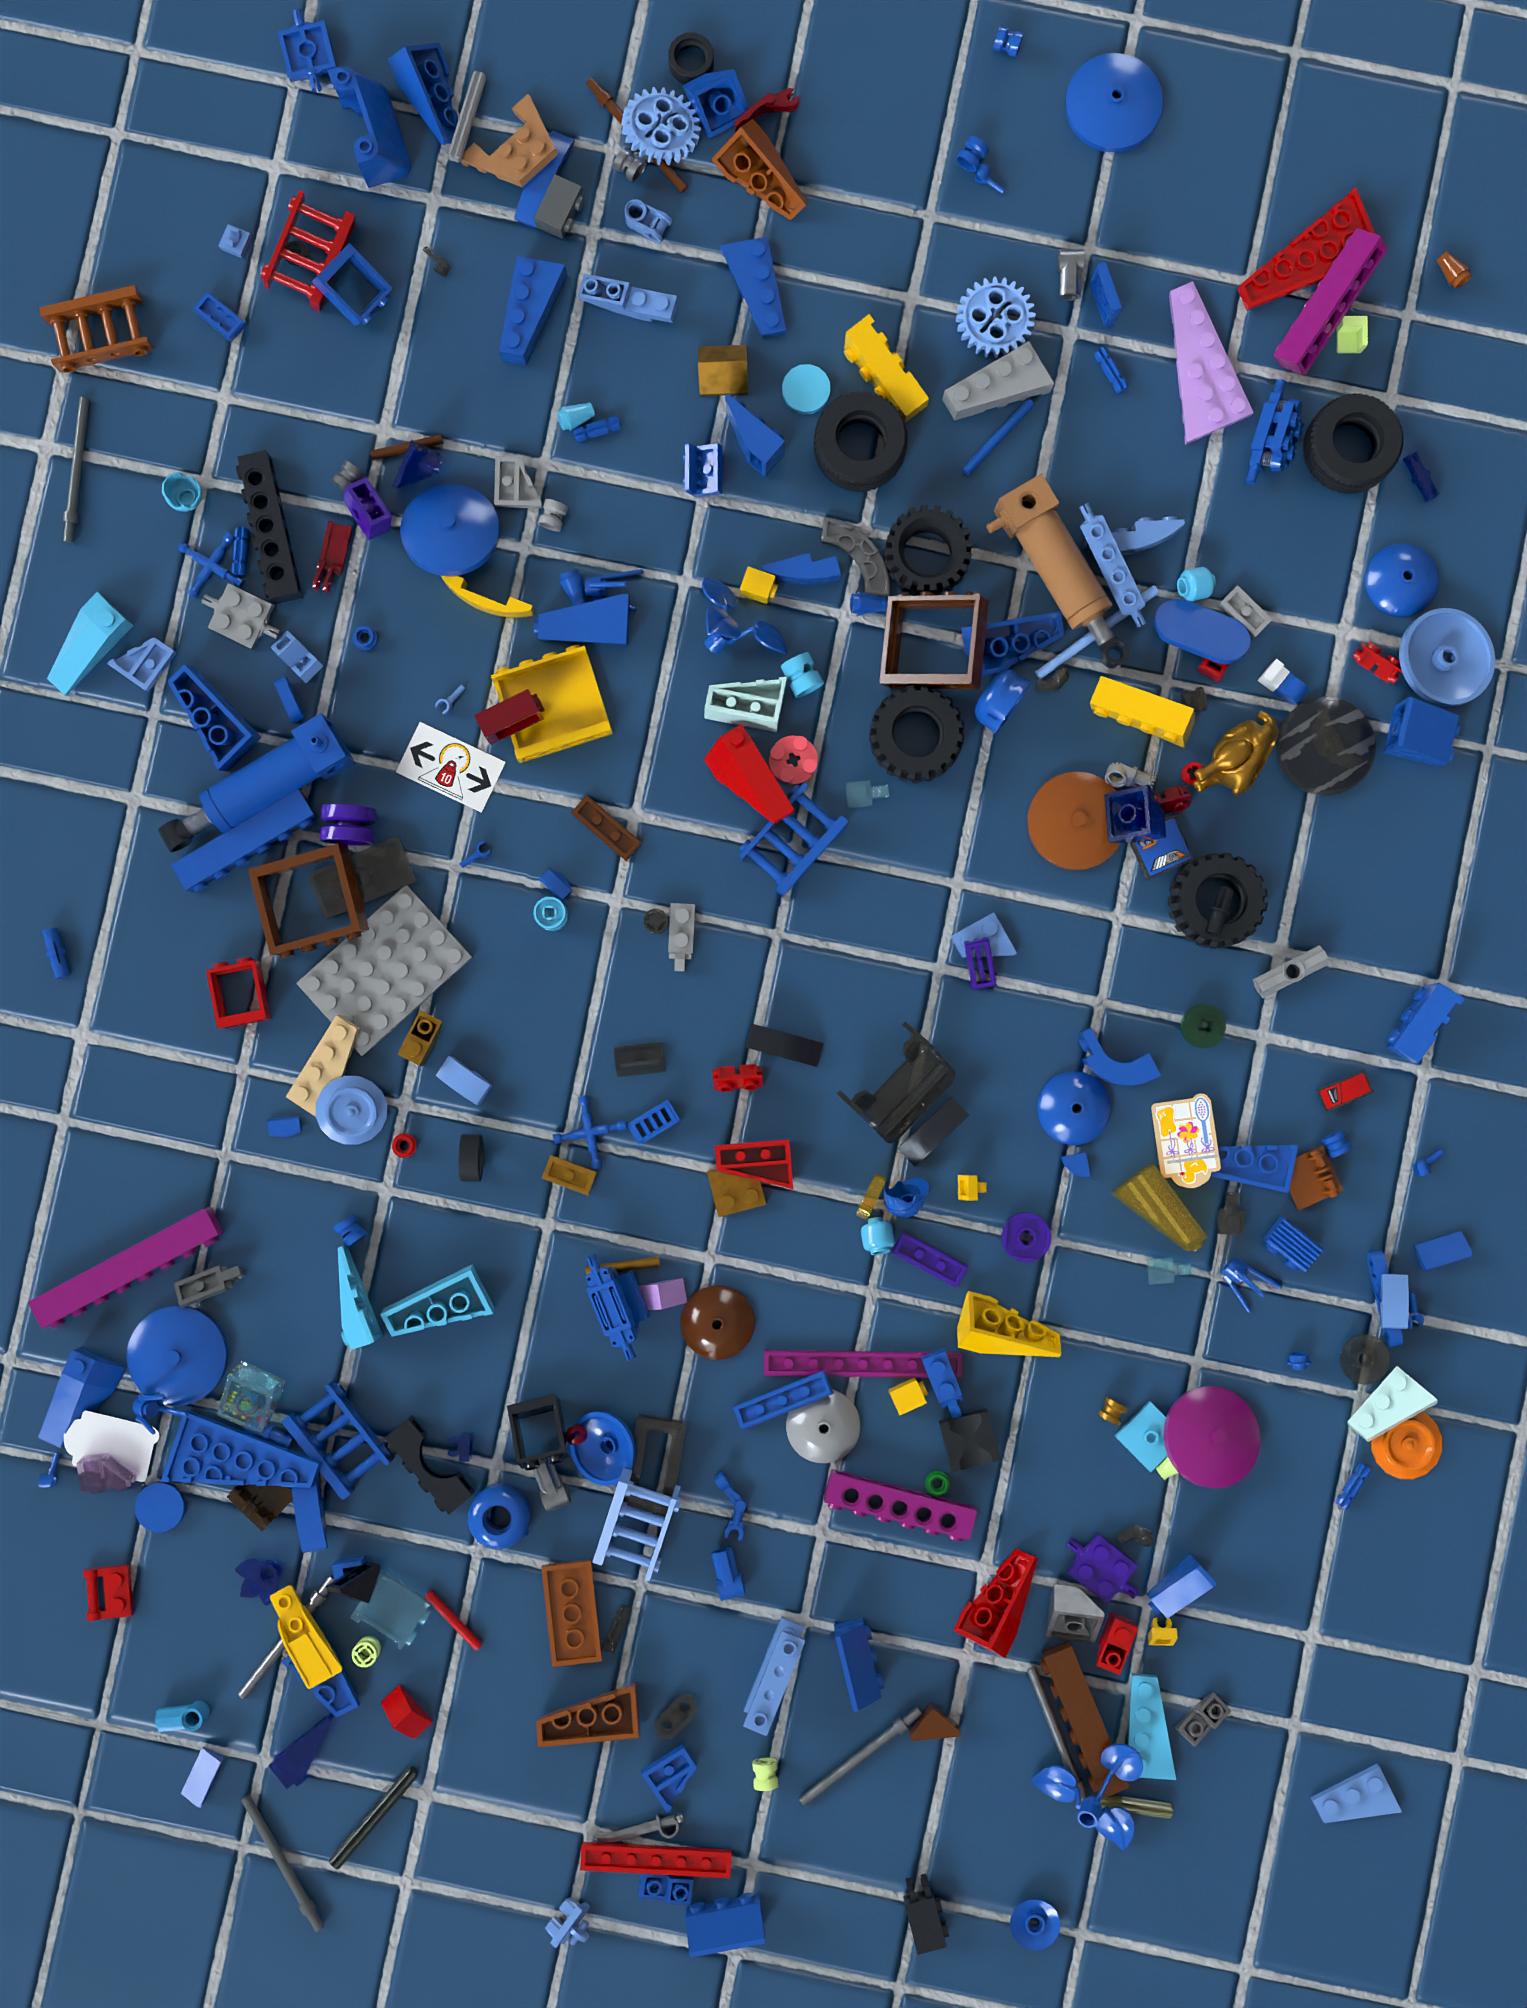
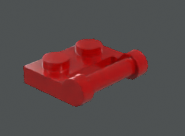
M130 1564L93 1567L83 1570L84 1578L87 1580L89 1611L86 1613L87 1621L131 1617L134 1614ZM103 1576L106 1609L99 1610L97 1577Z

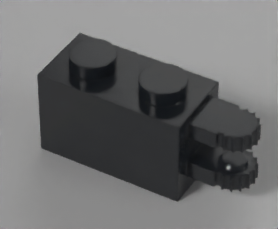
M926 1873L921 1874L920 1880L924 1890L915 1893V1886L911 1877L906 1878L909 1895H905L903 1898L917 1954L920 1955L946 1948L945 1938L950 1936L946 1921H940L939 1913L943 1912L939 1896L934 1897L933 1890L929 1887Z

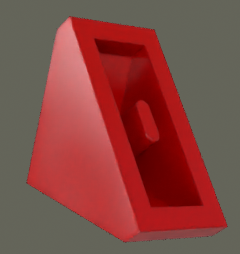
M400 1684L381 1701L393 1729L412 1739H415L433 1723V1720Z

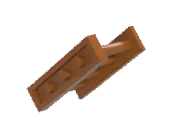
M132 285L39 307L43 320L49 326H54L61 357L51 359V362L59 372L70 373L79 367L130 355L142 356L147 354V351L154 350L150 340L147 337H141L135 307L138 304H143V299L136 286ZM123 308L126 312L132 340L118 343L111 313L113 310ZM100 314L108 346L94 349L87 319L89 316ZM77 320L84 351L70 355L64 324L67 321Z

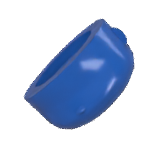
M1011 669L999 672L985 688L975 705L974 714L976 719L996 734L1015 710L1030 687L1031 682L1020 677Z
M494 1483L483 1488L481 1491L474 1492L475 1498L470 1504L468 1511V1526L479 1544L492 1549H504L518 1543L524 1535L528 1537V1528L532 1519V1508L529 1499L521 1489L508 1483ZM497 1505L505 1507L511 1515L510 1523L504 1527L493 1525L488 1517L489 1509Z

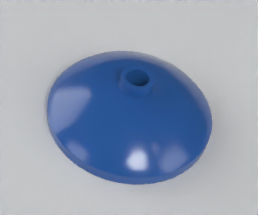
M1393 544L1380 550L1371 559L1365 572V589L1369 599L1379 610L1395 617L1412 616L1424 610L1433 601L1439 586V575L1434 561L1424 550L1411 544ZM1405 572L1410 575V580L1404 578L1403 574Z
M1070 1071L1056 1075L1044 1085L1037 1101V1116L1044 1131L1054 1140L1067 1145H1082L1096 1139L1105 1130L1111 1115V1102L1105 1087L1095 1077L1083 1072ZM1076 1103L1081 1107L1078 1113H1074L1072 1110L1073 1105Z
M606 1411L588 1413L576 1422V1424H581L586 1429L587 1439L580 1445H570L573 1461L580 1473L589 1481L601 1486L615 1485L619 1481L623 1468L632 1470L636 1460L634 1438L627 1425L614 1414ZM577 1432L573 1433L574 1438L578 1436Z

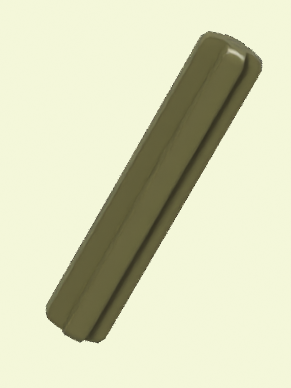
M1111 1795L1100 1801L1102 1808L1107 1806L1111 1809L1115 1806H1120L1133 1814L1167 1819L1172 1818L1173 1815L1172 1804L1118 1795Z

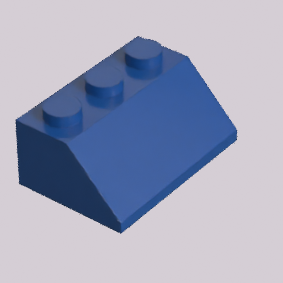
M863 1618L834 1624L835 1639L853 1712L859 1711L882 1698L880 1689H884L881 1673L876 1674L874 1667L875 1664H879L875 1649L870 1650L868 1640L873 1639L869 1624L864 1625Z
M744 1893L739 1898L734 1899L722 1897L715 1900L714 1903L704 1904V1902H697L686 1908L685 1919L690 1958L765 1943V1919L760 1894Z

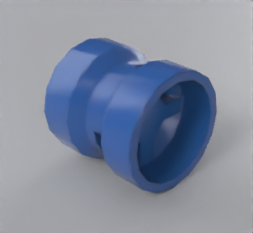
M1001 24L993 50L998 52L1006 51L1009 56L1015 58L1024 33L1018 30L1015 32L1010 31L1007 26Z
M970 136L965 143V149L961 150L957 155L956 161L965 170L976 172L980 165V160L985 158L989 152V147L980 138Z
M354 1213L333 1227L337 1234H341L343 1243L347 1248L368 1234L364 1227L358 1225V1219Z

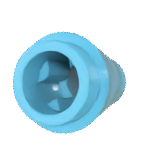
M590 402L561 407V410L557 411V418L563 430L569 429L570 431L595 416Z

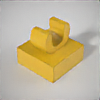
M958 1175V1200H978V1193L987 1192V1182H977V1175Z
M1154 1618L1151 1623L1152 1628L1148 1634V1645L1173 1646L1178 1637L1177 1628H1171V1619H1166V1627L1161 1628L1157 1623V1618Z

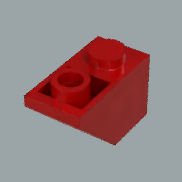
M1110 1611L1101 1633L1096 1666L1118 1675L1121 1674L1138 1631V1627L1133 1620Z

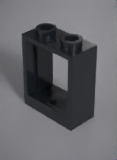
M556 1394L507 1405L516 1461L521 1469L525 1468L526 1471L540 1468V1464L548 1462L551 1465L564 1462V1458L570 1457L568 1441L565 1437L566 1431L560 1399ZM553 1411L560 1449L526 1457L519 1419Z

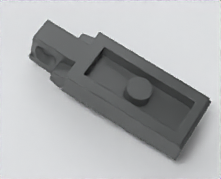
M218 1265L173 1284L179 1306L184 1308L234 1287L233 1282L239 1281L246 1276L244 1269L239 1266L229 1269L227 1265L222 1267Z

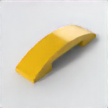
M441 576L447 586L460 599L481 611L513 618L533 616L535 613L532 605L509 597L507 605H503L465 590L467 583L464 578L459 576Z

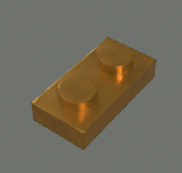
M550 1155L542 1179L588 1196L597 1172Z

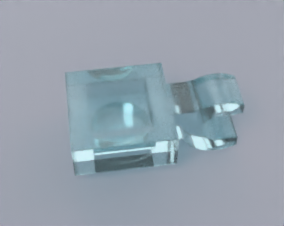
M870 780L846 783L848 808L872 806V799L889 797L888 785L871 788Z
M1172 1257L1146 1259L1148 1284L1174 1283V1275L1191 1274V1264H1173Z

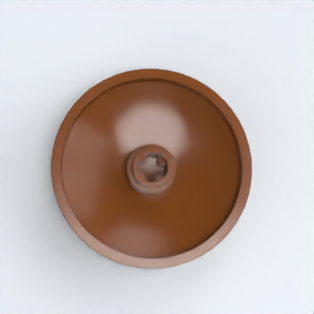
M1068 772L1050 779L1035 794L1028 810L1027 828L1033 846L1049 863L1067 870H1086L1103 863L1118 849L1126 830V812L1119 794L1105 780L1090 773Z

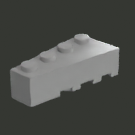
M1027 342L946 389L942 401L955 421L985 412V410L1003 407L1008 403L1019 400L1023 401L1027 398L1030 399L1032 396L1050 393L1054 382L1030 342Z

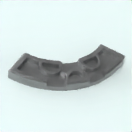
M824 517L821 543L841 549L855 561L863 576L865 593L888 598L890 596V584L887 568L873 542L860 531L853 528L852 525L837 519Z

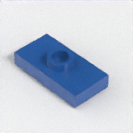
M209 291L205 293L192 309L231 343L247 325L243 319Z

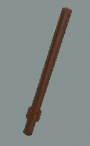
M591 77L586 82V85L597 96L598 103L603 108H607L621 124L624 112L613 101L614 97L609 91L604 90ZM656 158L652 159L681 193L688 189V185L670 165H667L665 159L661 160L660 165L657 164Z

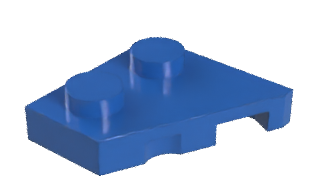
M683 1743L641 1769V1775L666 1812L671 1810L673 1801L678 1793L681 1794L686 1786L687 1779L696 1770L697 1764Z

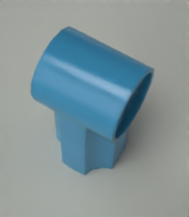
M195 1701L190 1705L158 1708L155 1717L156 1728L159 1732L181 1729L195 1731L209 1718L210 1708L203 1701ZM191 1713H197L199 1720L194 1719Z

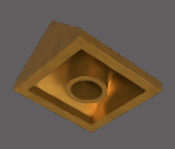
M746 345L698 347L700 396L748 394Z

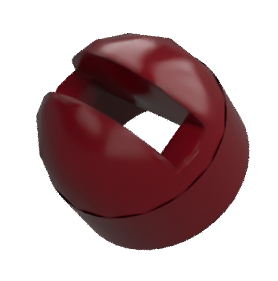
M575 1424L567 1429L565 1437L570 1445H580L586 1441L587 1431L581 1424ZM577 1432L578 1436L574 1438L573 1433Z

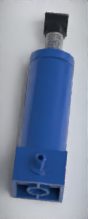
M321 713L291 730L294 736L292 739L199 793L202 810L197 811L184 820H171L157 830L170 853L188 846L195 834L212 824L217 826L222 833H225L315 779L322 777L327 781L355 764L356 762L332 722Z

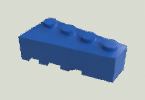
M184 664L167 681L180 705L188 714L193 728L200 735L205 749L213 758V763L217 770L228 772L262 738L194 666Z

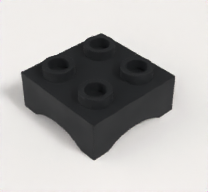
M986 1408L963 1414L954 1419L951 1417L938 1421L953 1473L976 1465L1001 1460L989 1412Z

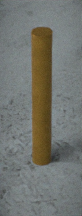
M659 1256L600 1264V1267H613L617 1272L660 1266ZM585 1266L587 1276L592 1271L590 1266Z

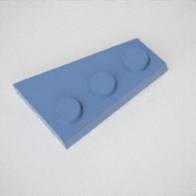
M1377 1764L1310 1797L1324 1823L1402 1812Z

